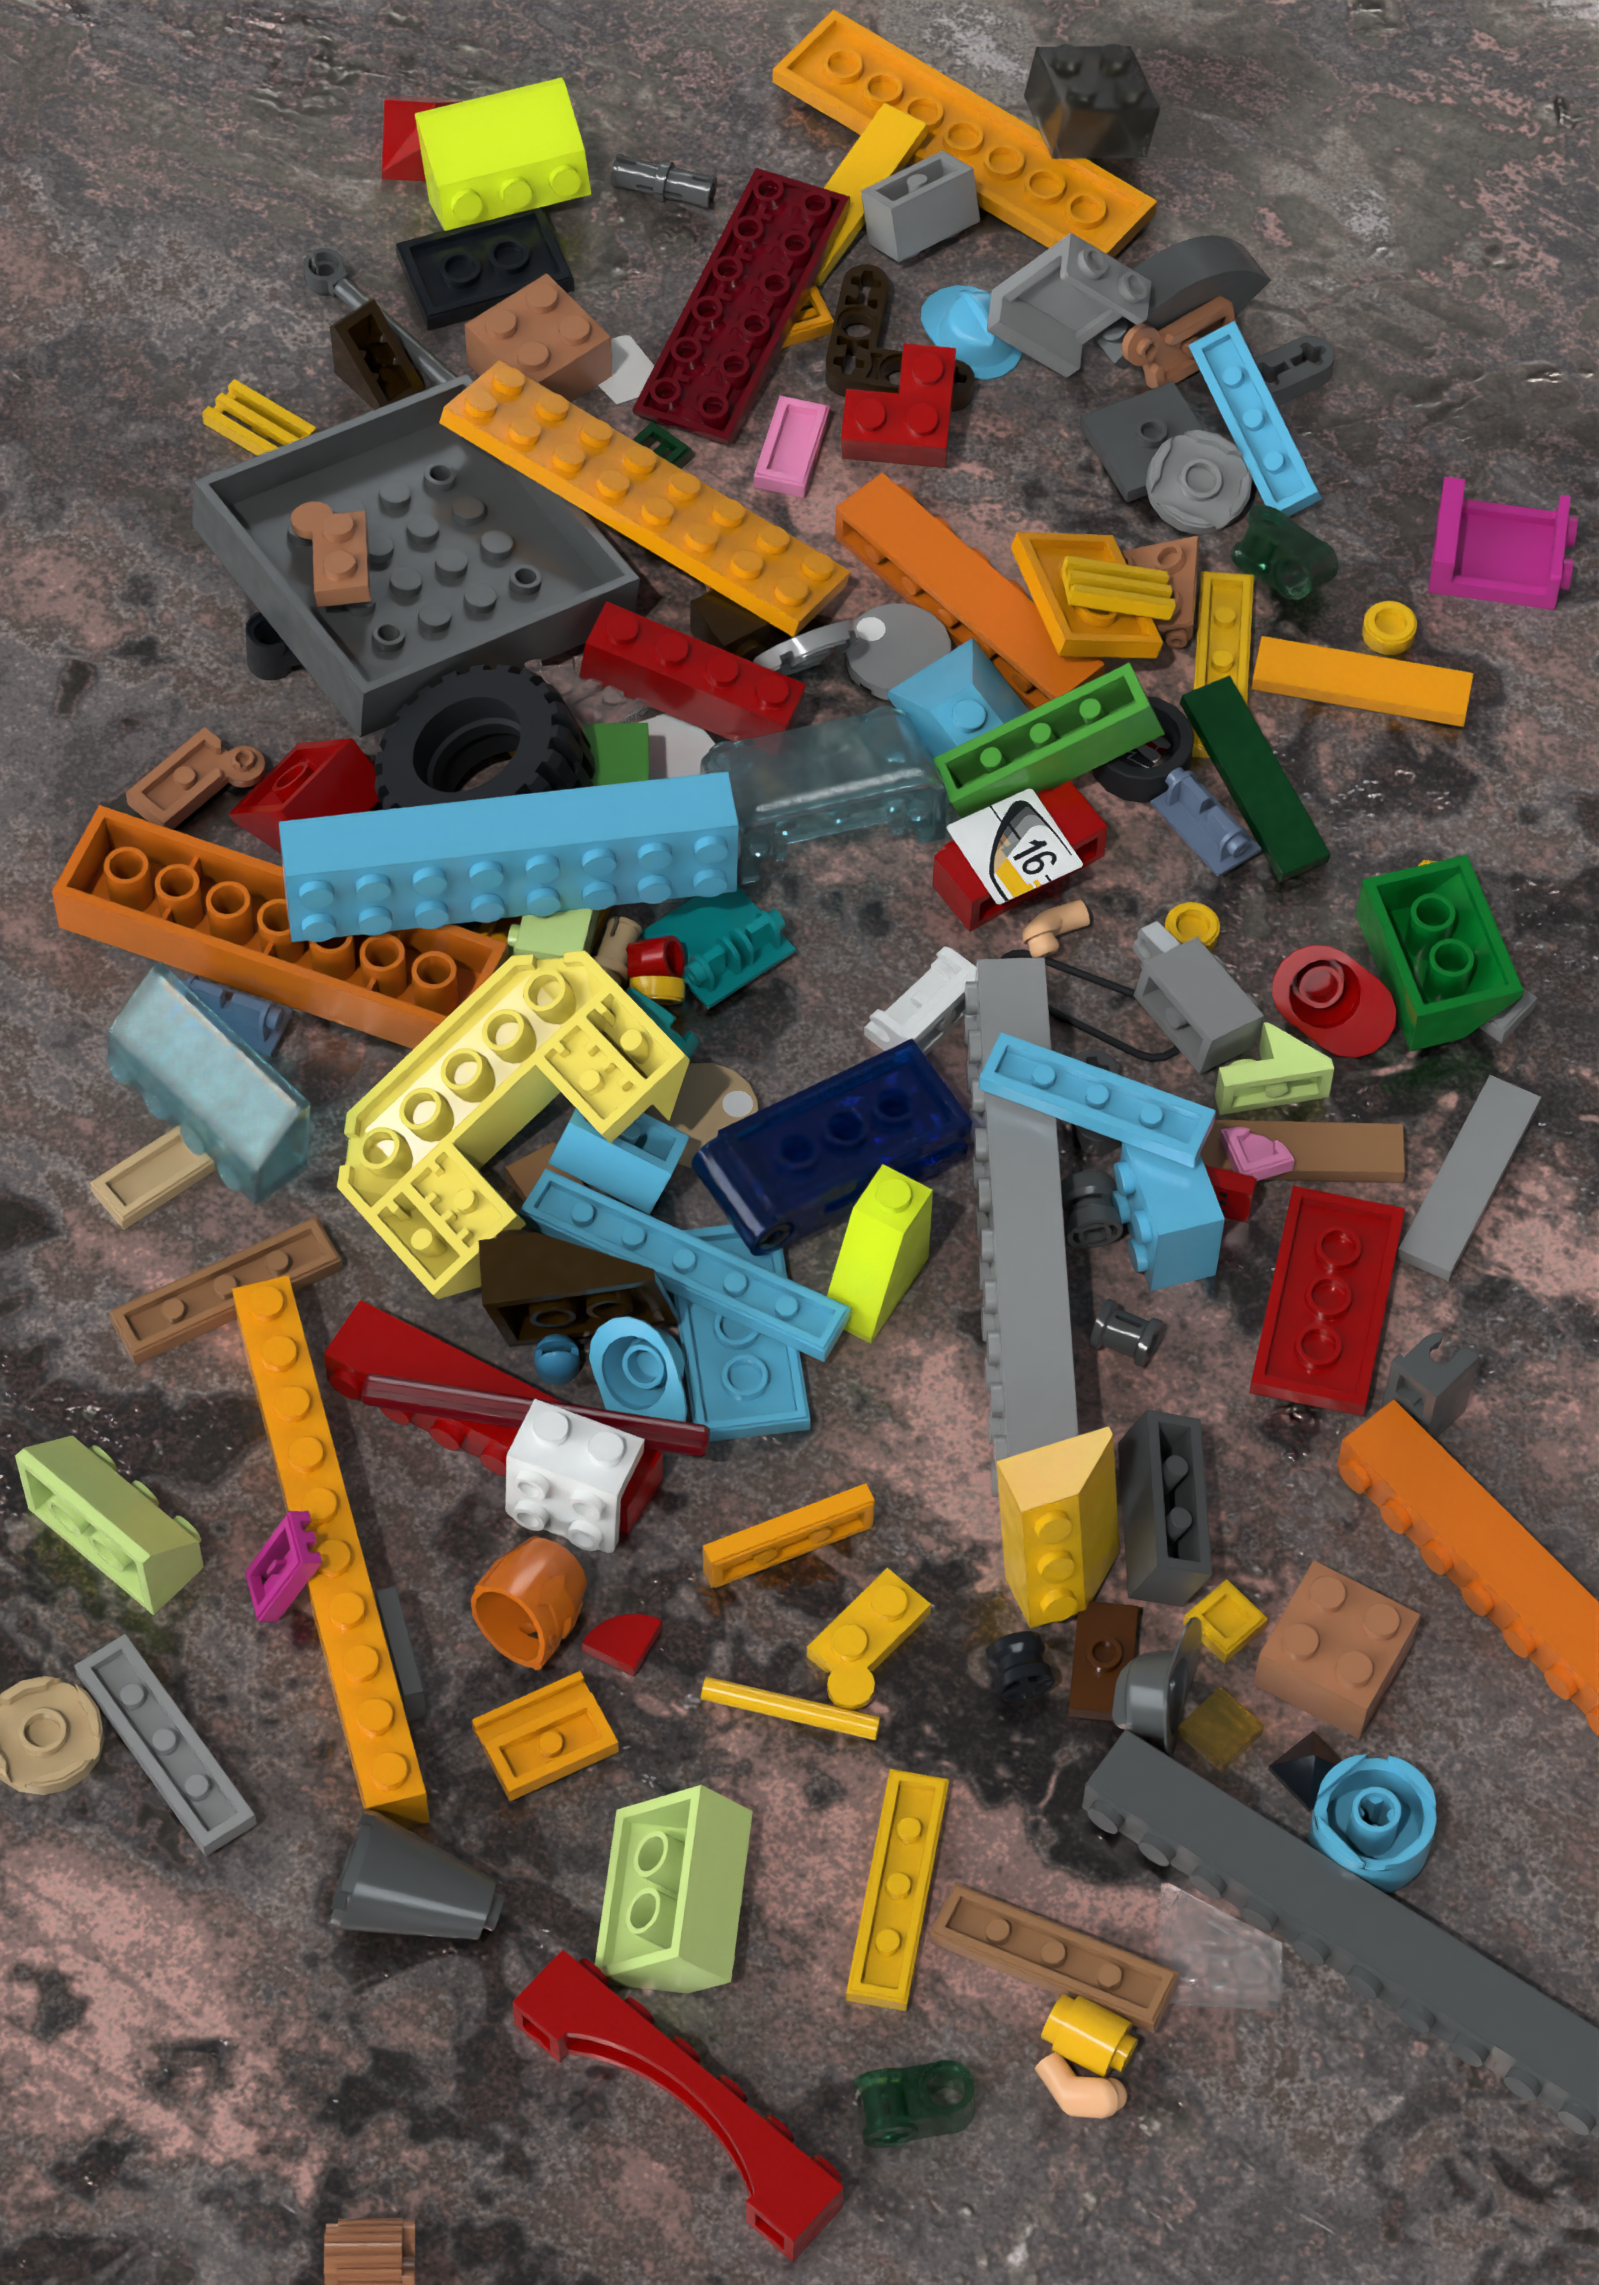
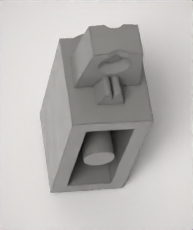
M1158 921L1139 929L1137 933L1138 938L1134 942L1133 950L1143 965H1141L1142 971L1133 996L1199 1074L1204 1073L1251 1050L1264 1015L1259 1010L1254 998L1245 993L1228 974L1219 957L1211 954L1198 937L1185 943H1179Z

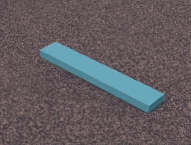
M546 1168L518 1212L526 1226L545 1235L653 1268L665 1290L822 1362L826 1361L851 1318V1307Z

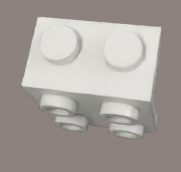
M534 1399L507 1453L505 1506L507 1514L527 1529L549 1531L567 1538L572 1544L583 1550H600L612 1553L619 1541L621 1497L644 1452V1439Z

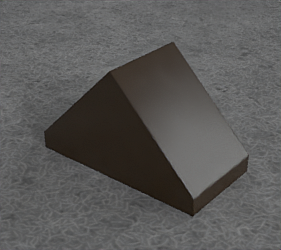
M375 299L368 300L330 326L334 373L374 410L425 390L423 383Z

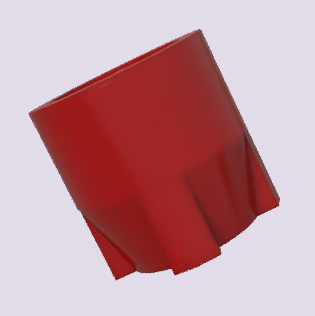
M673 935L656 937L627 945V974L629 978L640 976L681 978L683 976L685 954L682 944L677 937Z

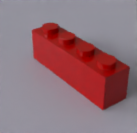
M607 601L585 643L579 677L777 760L797 720L806 684Z

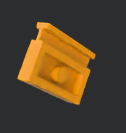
M581 1671L471 1720L472 1730L480 1740L484 1753L509 1802L619 1752L618 1741L593 1693H590L585 1684Z

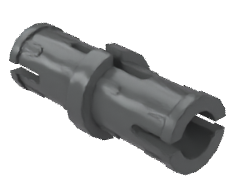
M623 154L616 156L610 180L613 187L644 192L653 195V199L656 201L665 202L666 199L678 200L707 209L711 207V202L714 200L717 188L716 176L698 174L676 168L674 163L663 160L658 164L638 160Z

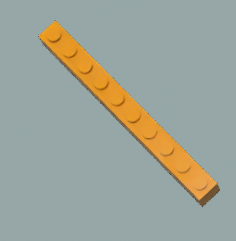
M289 1275L232 1288L237 1323L286 1512L288 1514L289 1511H309L311 1522L303 1532H314L317 1542L309 1553L319 1552L322 1564L307 1582L306 1589L363 1809L377 1811L405 1828L429 1823L426 1790Z

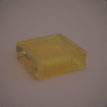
M1219 1687L1179 1725L1178 1734L1222 1773L1263 1734L1264 1724L1222 1687Z

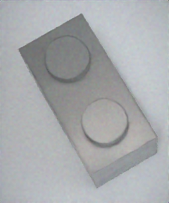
M943 150L861 190L868 243L897 262L913 258L920 251L944 239L953 238L962 230L980 222L974 169Z

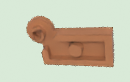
M1218 296L1159 331L1148 324L1141 323L1140 325H1135L1127 332L1123 339V357L1135 366H1143L1148 387L1154 389L1173 381L1176 384L1200 370L1188 345L1234 320L1236 322L1233 303L1222 296Z
M313 501L296 507L290 518L293 531L299 537L310 539L313 543L314 595L317 607L371 601L369 532L365 510L333 514L332 509L327 504Z
M203 727L126 792L127 803L147 821L173 830L228 783L243 788L259 783L266 771L264 756L259 750L251 746H238L227 751L222 747L221 740L206 727Z

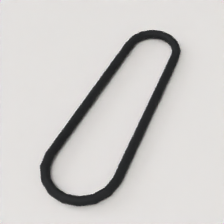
M1020 949L1005 953L1000 959L1033 957L1029 950ZM1049 957L1045 958V965L1136 999L1133 996L1134 989ZM1048 1005L1049 1015L1137 1059L1150 1062L1165 1061L1180 1052L1175 1045L1163 1053L1151 1054L1140 1051Z

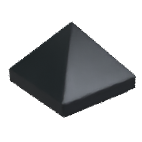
M1312 1731L1269 1765L1268 1770L1310 1812L1314 1809L1316 1796L1322 1780L1342 1760Z

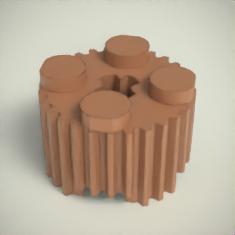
M354 2218L338 2219V2224H326V2233H324V2285H415V2219Z

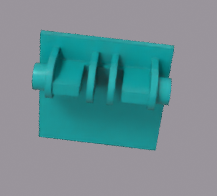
M738 886L736 892L722 893L714 897L695 896L644 929L641 933L645 940L669 935L679 939L685 954V967L681 978L685 980V985L707 1009H710L796 952V948L780 932L786 927L782 915L776 909H772L769 912L760 910Z

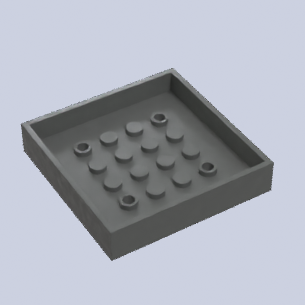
M468 374L194 481L192 526L360 738L396 723L395 715L404 704L410 706L418 699L416 693L428 684L433 688L442 683V676L454 671L465 674L470 672L471 666L489 665L492 670H496L497 665L500 664L515 666L522 670L586 643L606 601L634 613L636 610L640 578L582 509L439 423L443 407L473 383ZM313 501L327 504L332 509L333 514L365 510L369 532L371 601L317 607L314 595L312 540L299 537L293 531L290 518L296 507Z

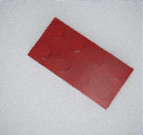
M1292 1186L1249 1393L1364 1417L1405 1208Z

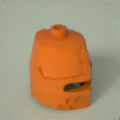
M538 1536L530 1537L497 1559L475 1585V1591L471 1597L472 1617L482 1634L501 1654L515 1663L533 1668L534 1670H541L557 1650L561 1639H565L575 1627L587 1587L584 1569L576 1557L559 1543ZM534 1632H538L539 1639L530 1637L529 1635H531Z

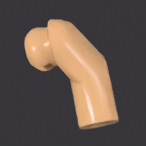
M1079 899L1042 911L1025 927L1022 932L1023 943L1029 945V951L1033 958H1046L1055 954L1059 948V943L1055 936L1090 924L1089 914L1084 902Z
M1056 2052L1042 2059L1035 2067L1036 2073L1060 2108L1069 2116L1108 2118L1121 2110L1127 2101L1126 2089L1119 2080L1115 2078L1077 2077L1065 2058Z

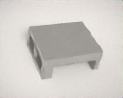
M1070 233L992 290L987 331L1067 378L1080 369L1082 346L1088 340L1121 317H1125L1136 325H1140L1147 320L1151 281L1073 233Z

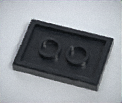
M543 207L396 243L398 260L428 331L474 319L546 273L566 293L574 291V278Z

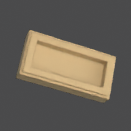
M181 1123L91 1181L90 1188L91 1192L121 1228L125 1230L215 1171L217 1166L215 1159L186 1125Z

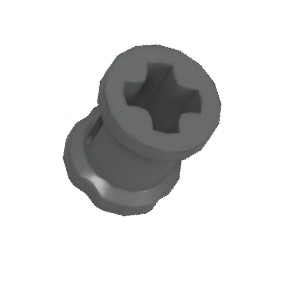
M1108 1298L1094 1324L1089 1346L1097 1350L1105 1346L1134 1358L1135 1365L1145 1367L1158 1340L1163 1321L1156 1318L1148 1321L1118 1309L1117 1302Z

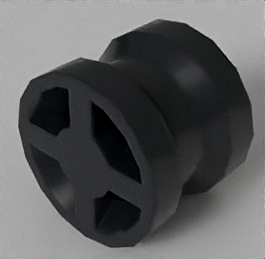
M1020 1631L1008 1634L997 1639L987 1647L985 1655L988 1665L997 1670L998 1678L995 1682V1687L1001 1700L1014 1702L1031 1699L1043 1694L1055 1684L1056 1678L1053 1669L1049 1664L1044 1663L1042 1657L1046 1646L1040 1633Z

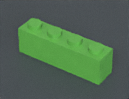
M1129 662L933 758L932 762L952 806L962 819L1029 788L1033 789L1036 794L1044 789L1056 788L1165 733Z

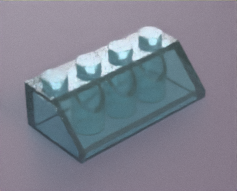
M162 962L153 966L108 1029V1056L106 1058L108 1068L120 1083L124 1085L129 1083L144 1098L146 1106L156 1118L160 1120L166 1119L174 1128L176 1126L180 1127L181 1137L191 1152L198 1156L206 1152L214 1161V1166L218 1169L220 1177L231 1190L236 1192L240 1190L256 1205L307 1170L311 1103Z

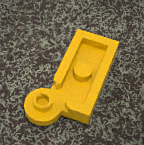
M888 1568L807 1646V1657L825 1673H830L827 1682V1692L834 1705L853 1711L869 1704L875 1690L874 1677L870 1671H874L931 1614V1603Z

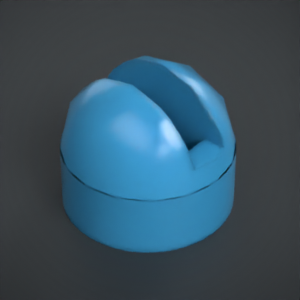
M555 1333L545 1336L538 1343L534 1352V1366L537 1375L546 1383L553 1385H562L573 1380L579 1373L581 1366L580 1351L576 1343L564 1334Z

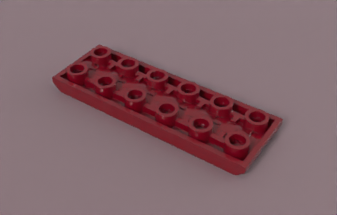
M755 168L632 409L633 414L666 425L677 426L694 434L728 445L735 441L846 220L850 196Z

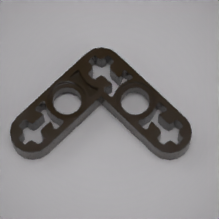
M861 264L852 267L843 278L825 367V381L828 388L835 394L843 397L846 395V389L899 394V385L890 383L886 376L891 372L901 371L903 351L878 348L888 305L889 279L886 273L877 266ZM863 287L871 288L867 299V306L859 304V293ZM861 323L869 327L871 332L863 337H852L846 334L843 329L850 324ZM847 355L856 356L855 368L852 374H843ZM957 359L955 382L957 384L953 392L952 412L967 407L974 396V372L969 365Z

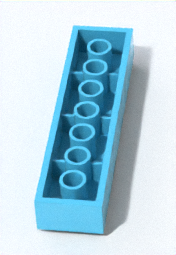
M727 771L280 821L279 833L284 889L291 941L309 940L312 942H323L334 937L361 934L376 936L388 931L404 929H436L448 924L474 921L489 923L500 918L526 915L548 916L561 911L586 908L602 910L614 905L640 902L656 904L667 899L693 896L714 897L722 893L736 892L739 825L729 773Z

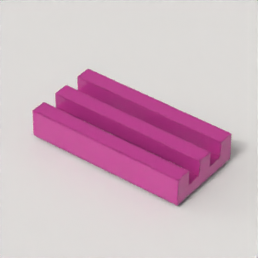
M289 1511L245 1571L256 1619H258L259 1623L278 1622L322 1564L319 1552L309 1553L317 1542L314 1532H303L311 1522L309 1511Z

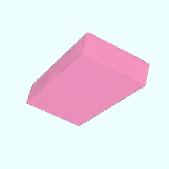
M779 396L754 473V488L805 498L830 419V406Z

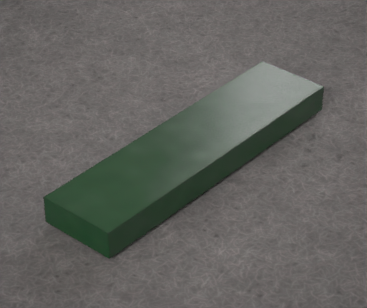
M1230 675L1183 694L1179 704L1258 845L1261 847L1278 881L1283 882L1328 863L1331 855Z

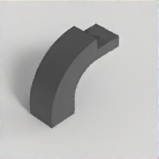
M1201 236L1179 242L1154 254L1132 269L1151 281L1148 317L1143 324H1148L1157 331L1218 296H1222L1233 303L1236 316L1271 281L1243 245L1223 236ZM1121 317L1093 337L1111 361L1123 369L1130 362L1123 357L1122 342L1127 332L1136 325L1125 317Z

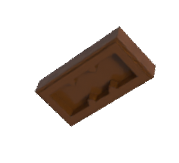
M1090 1601L1086 1610L1078 1612L1068 1717L1113 1721L1112 1710L1117 1679L1123 1668L1134 1659L1138 1606Z

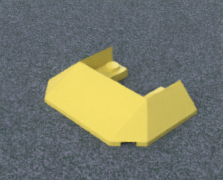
M586 951L564 952V957L537 959L533 954L511 956L347 1112L344 1134L349 1138L346 1163L339 1168L337 1188L435 1298L441 1299L481 1287L479 1240L496 1238L498 1233L506 1230H520L526 1223L478 1170L560 1092L565 1095L610 1144L652 1104L670 1121L690 1059Z

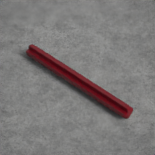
M373 1373L366 1375L362 1387V1402L368 1406L520 1429L534 1401V1398ZM537 1399L643 1438L644 1448L697 1457L705 1456L708 1451L710 1428L706 1425Z

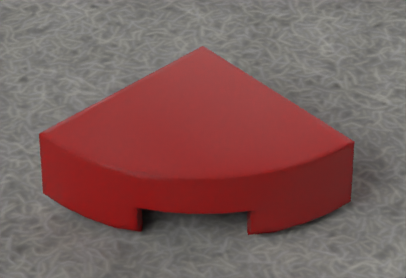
M624 1614L610 1618L597 1625L588 1633L581 1643L582 1652L635 1677L663 1629L662 1620L644 1614Z

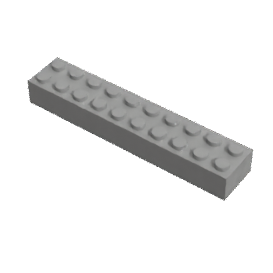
M1045 957L977 959L975 981L965 982L966 1011H963L964 1045H968L969 1059H966L967 1093H971L972 1108H969L970 1142L974 1141L975 1157H972L973 1191H977L978 1206H975L976 1240H980L981 1256H978L979 1291H983L984 1307H981L982 1341L987 1343V1358L984 1359L985 1392L990 1393L987 1430L988 1443L993 1445V1462H991L990 1470L992 1497H999L996 1461L1079 1436L1056 1117L978 1089L981 1072L1001 1032L1051 1050Z

